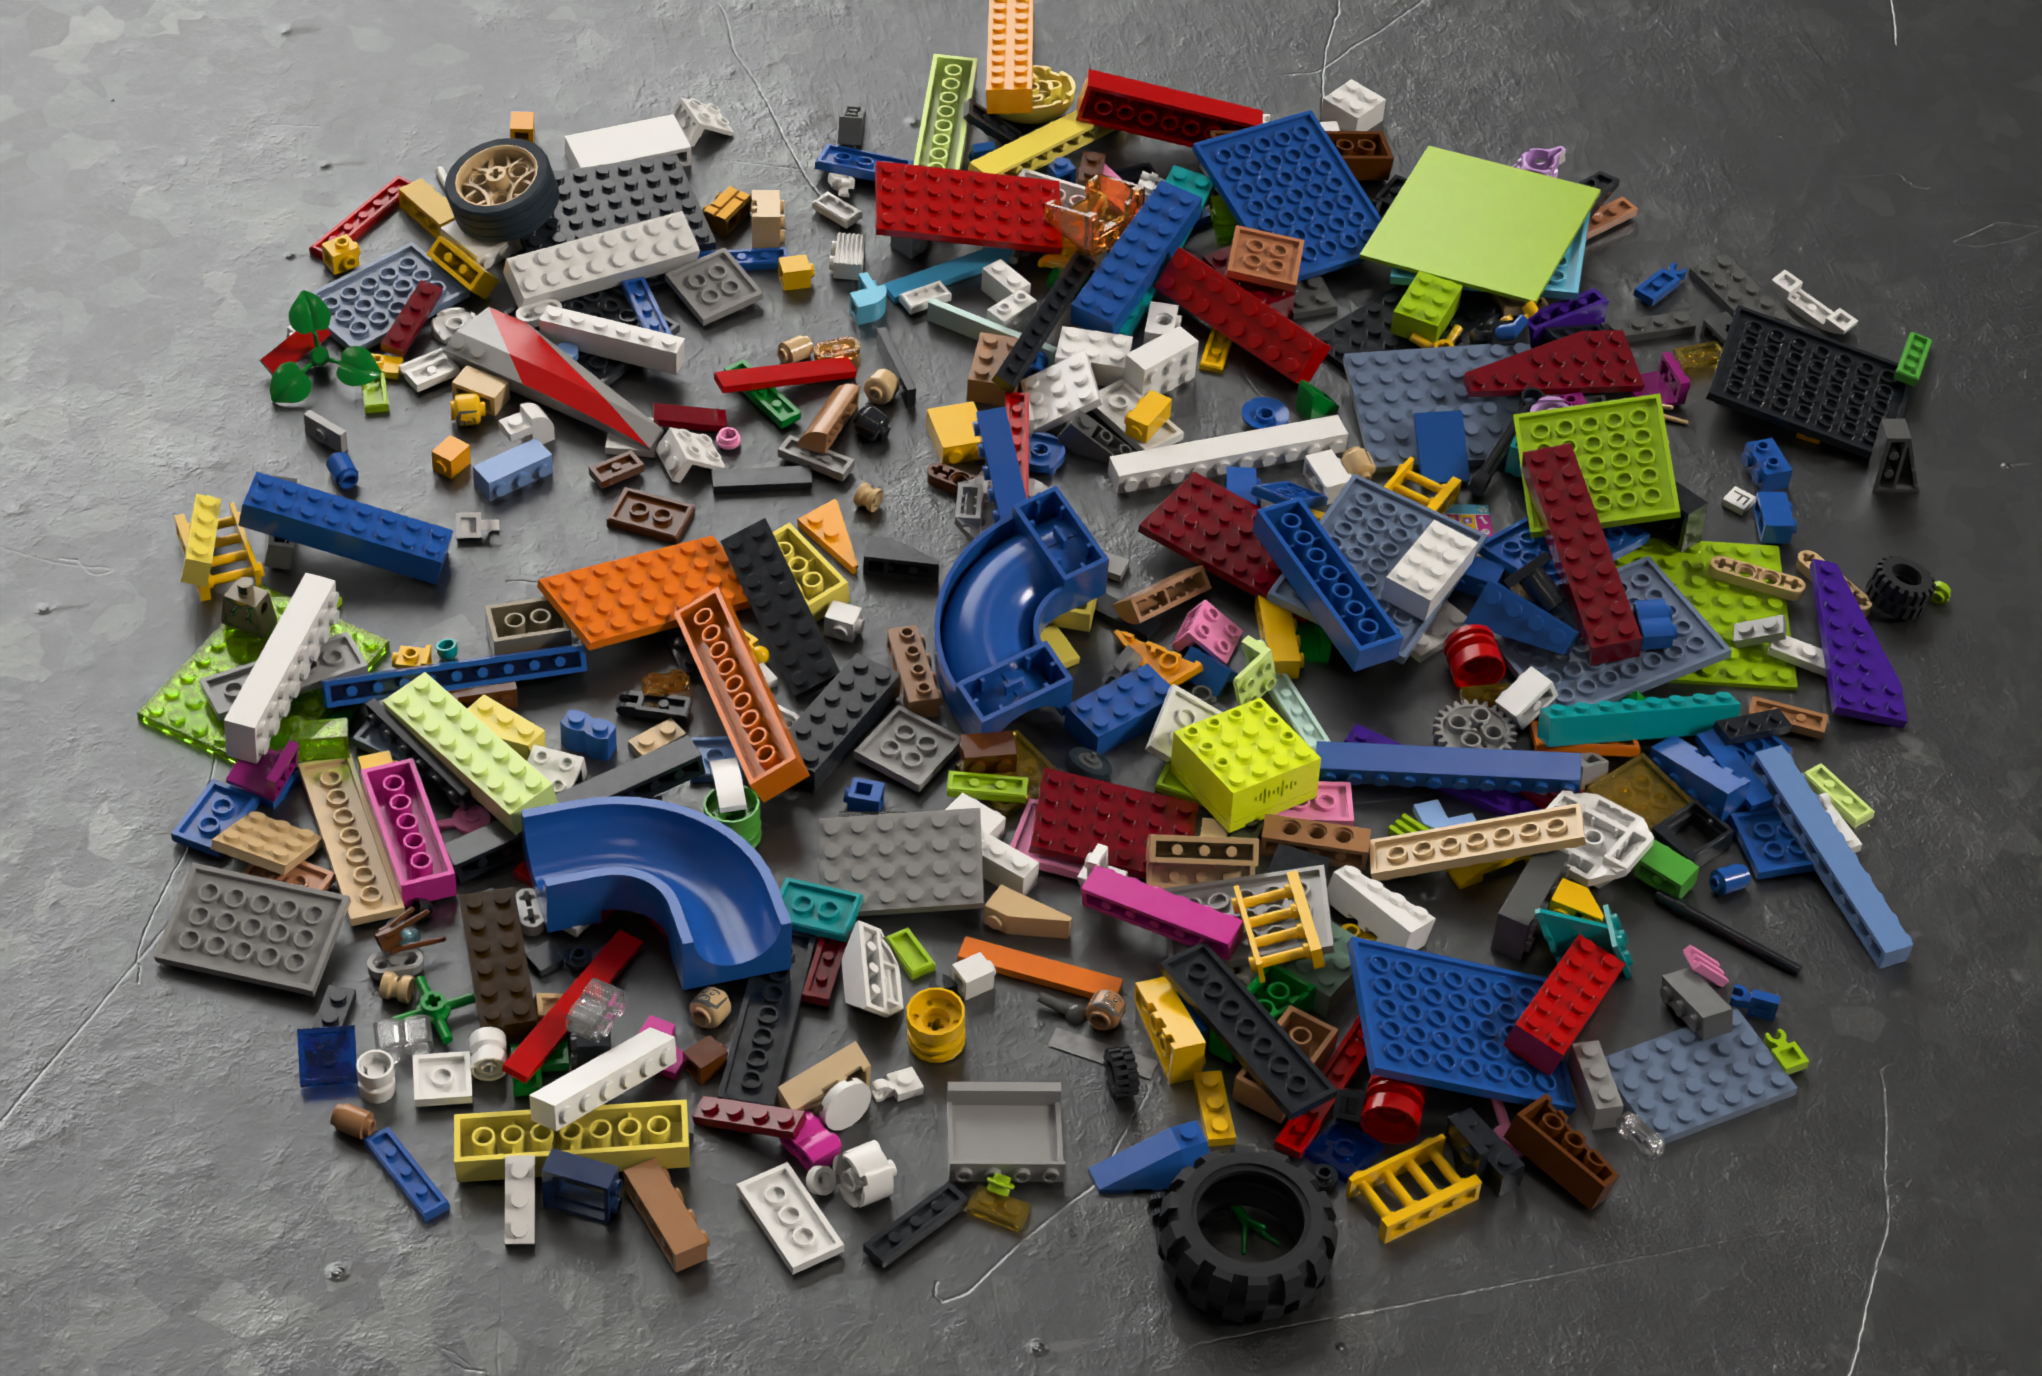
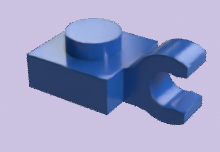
M1738 984L1734 985L1732 992L1734 995L1731 996L1729 1003L1731 1006L1748 1009L1747 1015L1774 1022L1781 996L1756 989L1751 994L1746 987Z

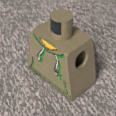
M241 577L238 581H235L223 597L221 623L264 639L278 623L269 592L254 586L251 578Z

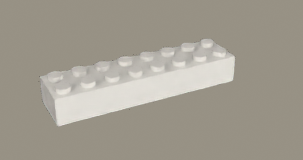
M683 211L507 258L503 274L516 304L520 308L545 299H555L562 302L619 286L621 281L638 277L648 278L670 272L697 260L700 249Z
M305 573L224 719L227 756L257 764L262 754L265 755L268 752L270 739L273 735H277L282 717L288 715L290 702L293 698H297L299 694L300 683L303 679L306 680L308 678L310 666L313 661H317L322 643L328 641L332 625H336L339 620L340 611L337 610L339 593L336 592L335 580Z

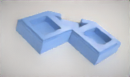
M1438 799L1413 805L1412 811L1417 821L1428 829L1476 821L1473 813L1448 818Z

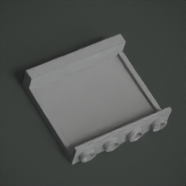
M947 1082L946 1108L949 1181L962 1183L969 1181L989 1182L987 1181L988 1177H994L995 1173H1000L1010 1177V1182H1064L1066 1164L1063 1160L1060 1105L1061 1082Z

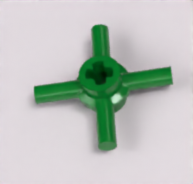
M424 976L416 977L414 982L421 995L420 1002L415 1010L391 1017L393 1026L399 1027L421 1020L426 1027L436 1028L443 1044L451 1043L453 1037L446 1024L447 1018L451 1010L476 1003L473 992L446 1000L442 993L430 990Z

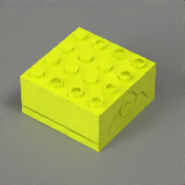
M1261 697L1173 732L1170 771L1229 833L1245 827L1247 823L1254 820H1263L1265 814L1275 815L1317 797L1321 757Z

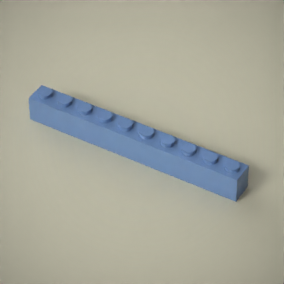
M1783 745L1755 752L1750 768L1773 796L1774 801L1772 805L1792 833V836L1796 838V842L1801 850L1805 851L1807 859L1811 860L1814 864V870L1877 967L1881 969L1907 961L1913 948L1910 935L1904 931L1898 917L1888 907L1883 894L1877 890L1869 873L1865 872L1857 855L1852 852L1846 843L1844 835L1839 832L1833 823L1831 815L1825 811L1819 797L1808 785L1804 774L1800 773L1794 764L1792 756L1787 753Z

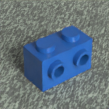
M1773 438L1747 442L1744 453L1741 455V462L1749 471L1753 482L1757 484L1760 491L1768 492L1788 488L1793 470Z
M1757 492L1753 513L1761 543L1790 544L1792 534H1795L1797 531V521L1792 517V502L1788 501L1786 492Z

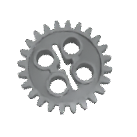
M1464 699L1463 705L1454 701L1453 708L1445 705V710H1439L1438 717H1435L1432 735H1434L1433 742L1438 743V747L1514 750L1517 733L1515 732L1516 725L1511 724V717L1505 718L1504 711H1496L1497 705L1491 708L1487 707V701L1482 705H1478L1477 699H1474L1473 704H1469Z

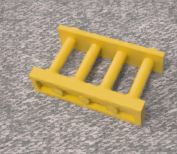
M1410 456L1404 464L1401 463L1398 466L1395 474L1384 487L1444 515L1458 499L1462 480L1453 476L1447 484L1443 483L1442 485L1412 471L1415 458ZM1409 480L1437 493L1435 498H1428L1403 485Z
M234 502L229 503L230 516L218 520L217 530L233 526L235 533L216 537L214 548L239 543L242 550L213 556L211 567L246 560L248 567L215 575L210 573L207 587L195 585L201 602L211 600L210 589L214 588V585L235 581L241 577H252L255 586L262 588L261 577H264V569L262 563L257 562L244 527L238 526L241 511L237 512ZM183 513L174 515L176 534L185 556L190 523H187Z
M1297 870L1287 872L1289 884H1285L1284 888L1242 898L1239 885L1233 886L1236 896L1231 898L1234 914L1240 913L1243 920V926L1252 953V957H1248L1252 974L1258 973L1260 983L1266 982L1263 968L1304 957L1306 960H1312L1314 970L1325 967L1322 948ZM1286 898L1288 901L1293 900L1294 902L1288 908L1249 918L1246 912L1247 908ZM1290 918L1294 920L1299 919L1300 923L1296 924V927L1254 937L1252 928ZM1295 938L1305 939L1306 943L1302 944V947L1263 957L1259 956L1257 949Z
M1443 1134L1434 1138H1427L1421 1144L1364 1171H1356L1348 1178L1345 1196L1350 1199L1361 1193L1381 1218L1378 1237L1383 1244L1478 1200L1482 1181L1476 1174L1465 1179L1456 1173L1442 1155L1446 1138ZM1432 1160L1451 1183V1186L1445 1189H1437L1419 1166ZM1409 1171L1428 1197L1419 1201L1413 1200L1396 1176ZM1385 1182L1405 1208L1396 1212H1390L1372 1188Z

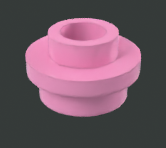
M731 427L722 428L716 436L717 445L727 450L738 447L741 442L738 431Z

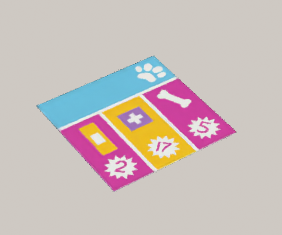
M1452 504L1444 514L1488 535L1487 537L1493 535L1488 505Z

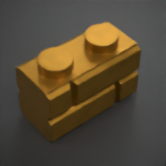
M731 186L723 193L719 192L715 200L710 205H705L702 210L711 231H715L716 234L723 237L727 236L751 213L752 197L750 194L743 191L739 192L738 189Z

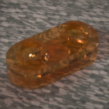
M851 336L823 341L814 347L815 360L840 357L854 359L860 354V342Z
M680 669L670 670V673L663 674L649 673L648 676L642 678L641 690L653 695L686 691L690 686V676Z

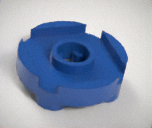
M1042 432L1032 433V437L1029 438V471L1044 473L1045 475L1055 474L1056 469L1063 464L1065 459L1064 445L1062 446L1059 443V439L1054 435Z

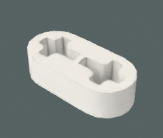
M521 889L516 893V901L522 933L528 936L539 935L545 928V922L534 889ZM525 900H529V901H530V903H531V906H530V907H527V906H526ZM533 917L535 924H530L528 918Z

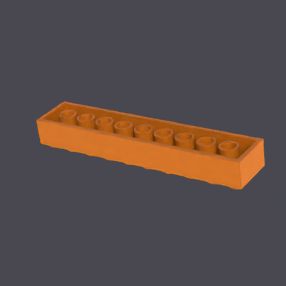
M719 587L674 612L746 778L763 803L810 776L736 613Z

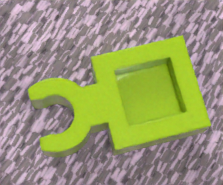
M1781 1028L1777 1030V1039L1772 1038L1769 1033H1765L1763 1042L1767 1048L1771 1049L1770 1053L1784 1072L1789 1075L1808 1068V1058L1795 1041L1787 1043L1786 1033Z

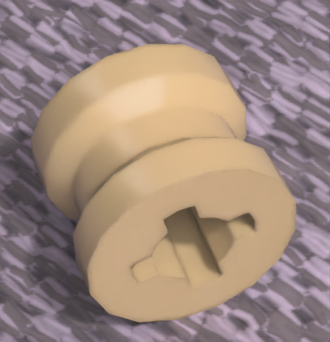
M863 482L855 493L854 504L859 507L865 506L868 511L875 512L882 502L883 490L871 488L870 484Z

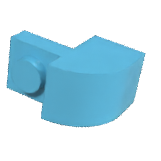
M868 272L858 274V291L850 292L849 311L857 325L876 321L886 311L885 284L877 286L876 281L871 279Z

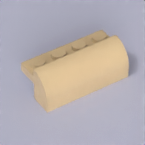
M1149 834L1146 847V884L1164 889L1255 875V866H1258L1259 839Z

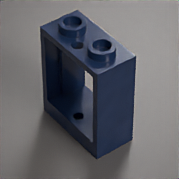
M551 1149L541 1170L543 1206L609 1224L613 1214H618L622 1205V1197H619L622 1180L619 1179L618 1166L558 1149ZM564 1179L604 1190V1193L566 1183Z

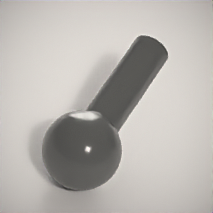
M1041 992L1037 999V1002L1066 1015V1019L1072 1024H1082L1087 1019L1085 1015L1086 1008L1082 1004L1074 1003L1069 1005L1044 992Z

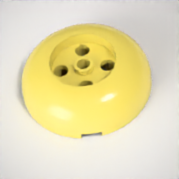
M1033 65L1032 113L998 115L1008 121L1020 124H1040L1054 120L1063 115L1072 105L1075 98V82L1070 75L1063 71L1056 73L1051 71V67Z

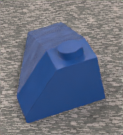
M1194 1120L1170 1127L1089 1167L1088 1173L1099 1193H1134L1136 1189H1153V1193L1162 1192L1163 1189H1169L1170 1183L1181 1170L1187 1166L1194 1168L1195 1160L1210 1153L1204 1134L1197 1121Z

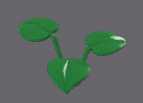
M302 290L290 308L289 322L298 333L308 334L312 331L315 348L310 352V362L301 370L294 362L283 363L275 370L270 383V396L274 403H298L306 399L311 392L312 382L304 373L313 365L324 366L327 362L340 365L336 371V376L342 383L348 386L366 385L381 375V370L373 355L364 347H348L342 352L341 360L330 358L329 352L319 346L316 330L328 328L331 316L323 300L309 291Z

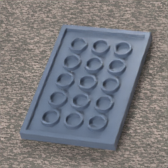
M413 242L311 292L323 300L330 311L331 319L327 328L331 332L330 336L345 349L351 346H361L367 350L383 341L420 280L443 288L442 296L428 318L470 297V290L426 255V252Z
M1737 1008L1733 1010L1732 1032L1703 1041L1687 1026L1605 1057L1624 1107L1654 1148L1794 1096L1798 1089Z

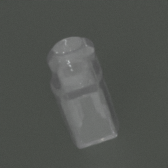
M593 978L585 987L581 997L570 1009L566 1017V1030L595 1043L599 1042L603 1036H608L613 1025L612 1021L616 1016L620 1017L625 1010L624 990Z
M413 1015L402 1020L384 1019L373 1023L376 1050L389 1053L394 1063L406 1058L413 1059V1055L434 1054L430 1016Z

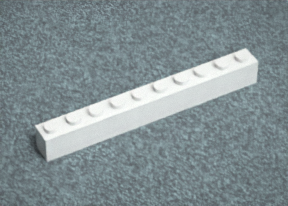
M1338 415L1110 456L1108 476L1117 494L1184 482L1193 472L1206 478L1226 474L1227 466L1260 468L1303 460L1306 455L1332 449L1334 454L1345 452L1348 432Z

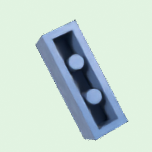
M534 438L473 466L474 485L489 501H492L553 473V458L545 446L537 438Z

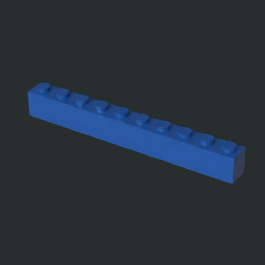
M572 644L320 680L323 706L331 708L366 703L373 698L377 701L385 700L424 672L446 691L584 672L587 671L584 645Z
M1317 741L1316 753L1321 757L1319 781L1351 782V785H1401L1406 788L1424 786L1431 789L1445 787L1456 790H1507L1512 793L1530 791L1544 794L1546 792L1560 793L1562 790L1573 791V794L1580 793L1581 753Z

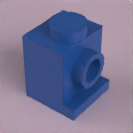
M1057 157L1054 162L1047 164V175L1075 183L1076 168L1068 158Z
M853 777L851 787H846L843 802L847 803V811L879 815L884 802L885 783Z

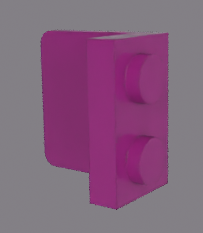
M1664 352L1661 354L1658 371L1641 374L1645 384L1643 390L1630 392L1632 397L1660 393L1662 404L1675 406L1685 404L1691 383L1689 377L1681 369L1679 361L1674 358L1671 352Z

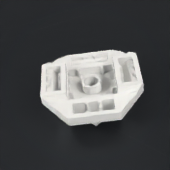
M1562 790L1546 809L1581 803L1586 845L1559 850L1569 854L1567 866L1571 867L1567 880L1573 879L1586 887L1595 886L1600 889L1614 879L1625 877L1653 846L1654 836L1649 831L1644 818L1598 794H1573V791Z

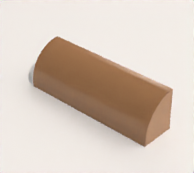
M855 384L838 386L798 441L797 447L825 455L858 407L860 386Z
M1203 565L1171 575L1113 603V607L1124 621L1130 624H1139L1211 589V585Z

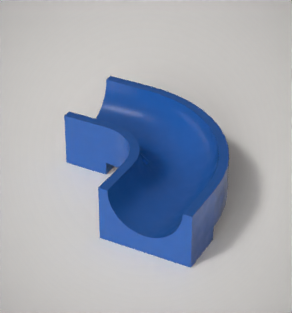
M1057 485L1012 505L1011 515L979 534L955 560L941 587L935 611L934 665L938 684L945 702L965 734L1000 732L1022 714L1044 706L1055 707L1062 717L1065 715L1066 705L1071 703L1073 678L1047 640L1042 642L1040 635L1045 627L1058 616L1106 594L1109 559Z
M623 796L586 798L521 810L523 858L547 932L602 922L603 910H629L643 914L657 922L666 932L669 938V952L683 990L791 969L792 922L774 876L761 855L744 838L718 820L678 804L655 799Z

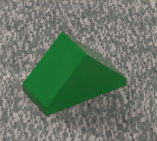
M1303 379L1300 381L1296 409L1307 420L1321 418L1339 409L1340 406L1325 392Z

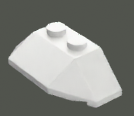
M858 920L854 925L841 960L845 1003L887 1018L904 1008L899 964L891 948L884 941L883 938L885 936L882 930Z

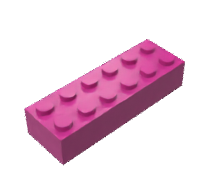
M410 758L361 769L362 787L404 907H409L414 898H425L429 901L457 895L455 872L414 759Z

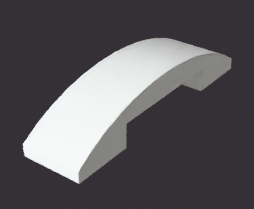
M1786 270L1782 271L1770 282L1776 293L1789 308L1818 328L1836 334H1845L1858 323L1857 319L1841 308L1833 312L1801 289L1803 282Z
M737 758L709 761L720 813L747 809Z

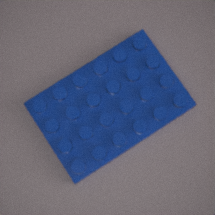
M1528 516L1487 538L1478 553L1487 560L1500 563L1505 567V571L1511 574L1518 571L1544 551L1552 559L1545 537L1531 538ZM1635 524L1602 528L1614 561L1649 542L1650 533ZM1552 559L1543 569L1554 583L1563 590Z

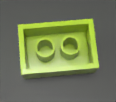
M1419 271L1393 312L1390 333L1410 339L1414 332L1435 343L1440 339L1459 308L1463 285Z

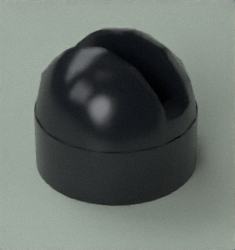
M414 898L410 907L415 909L411 913V917L426 909L430 911L421 920L430 918L434 911L432 903L425 898Z

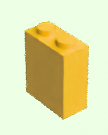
M974 402L927 409L926 429L941 463L950 465L980 460L977 450V444L980 443L979 436H974L972 422L976 421V412H978Z

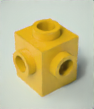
M347 234L322 243L323 262L334 275L360 266V247Z

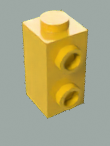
M1150 390L1145 397L1139 399L1137 406L1126 414L1124 424H1126L1125 435L1147 444L1170 418L1172 399Z

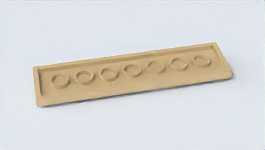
M351 753L299 763L300 777L319 834L322 837L332 872L335 873V881L339 893L348 895L351 900L347 910L350 925L355 926L393 918L405 912L401 895Z
M1581 803L1371 839V877L1377 881L1390 880L1586 845Z

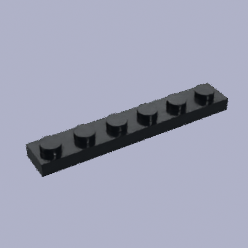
M375 698L365 703L368 711L366 717L370 725L375 729L378 727L390 744L394 742L406 759L413 758L421 774L426 773L438 790L442 788L454 805L459 804L465 811L474 806L470 789Z

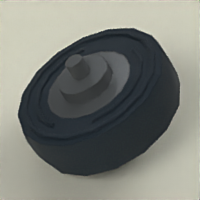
M1072 748L1065 759V767L1071 774L1106 782L1112 772V766L1109 761L1101 754L1088 748Z

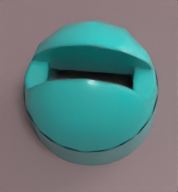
M443 639L436 644L437 654L443 660L450 661L457 656L458 648L454 639Z

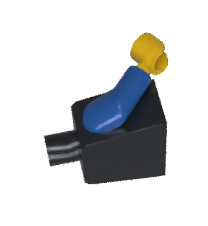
M1531 300L1521 308L1525 315L1520 314L1516 320L1509 314L1498 321L1489 322L1478 330L1471 331L1469 335L1470 343L1472 345L1491 344V346L1495 344H1529L1528 319L1537 313V305Z

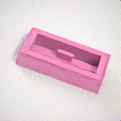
M1692 945L1683 949V953L1693 971L1719 987H1723L1729 982L1728 978L1724 976V971L1719 968L1720 964L1718 961Z

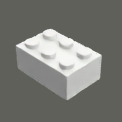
M1062 326L1054 365L1085 350L1089 357L1097 385L1107 387L1123 379L1125 357L1127 353L1132 351L1133 337Z
M1176 327L1127 353L1123 380L1143 397L1150 390L1160 394L1173 390L1175 387L1195 377L1199 341L1182 327Z

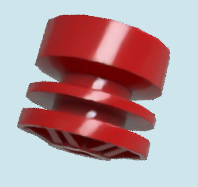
M1480 624L1466 625L1456 629L1445 639L1443 652L1455 685L1460 690L1470 693L1482 692L1498 684L1504 677L1506 666L1493 631L1487 626Z
M1373 1075L1368 1082L1360 1124L1363 1131L1381 1143L1397 1145L1413 1141L1419 1132L1426 1096L1425 1086Z

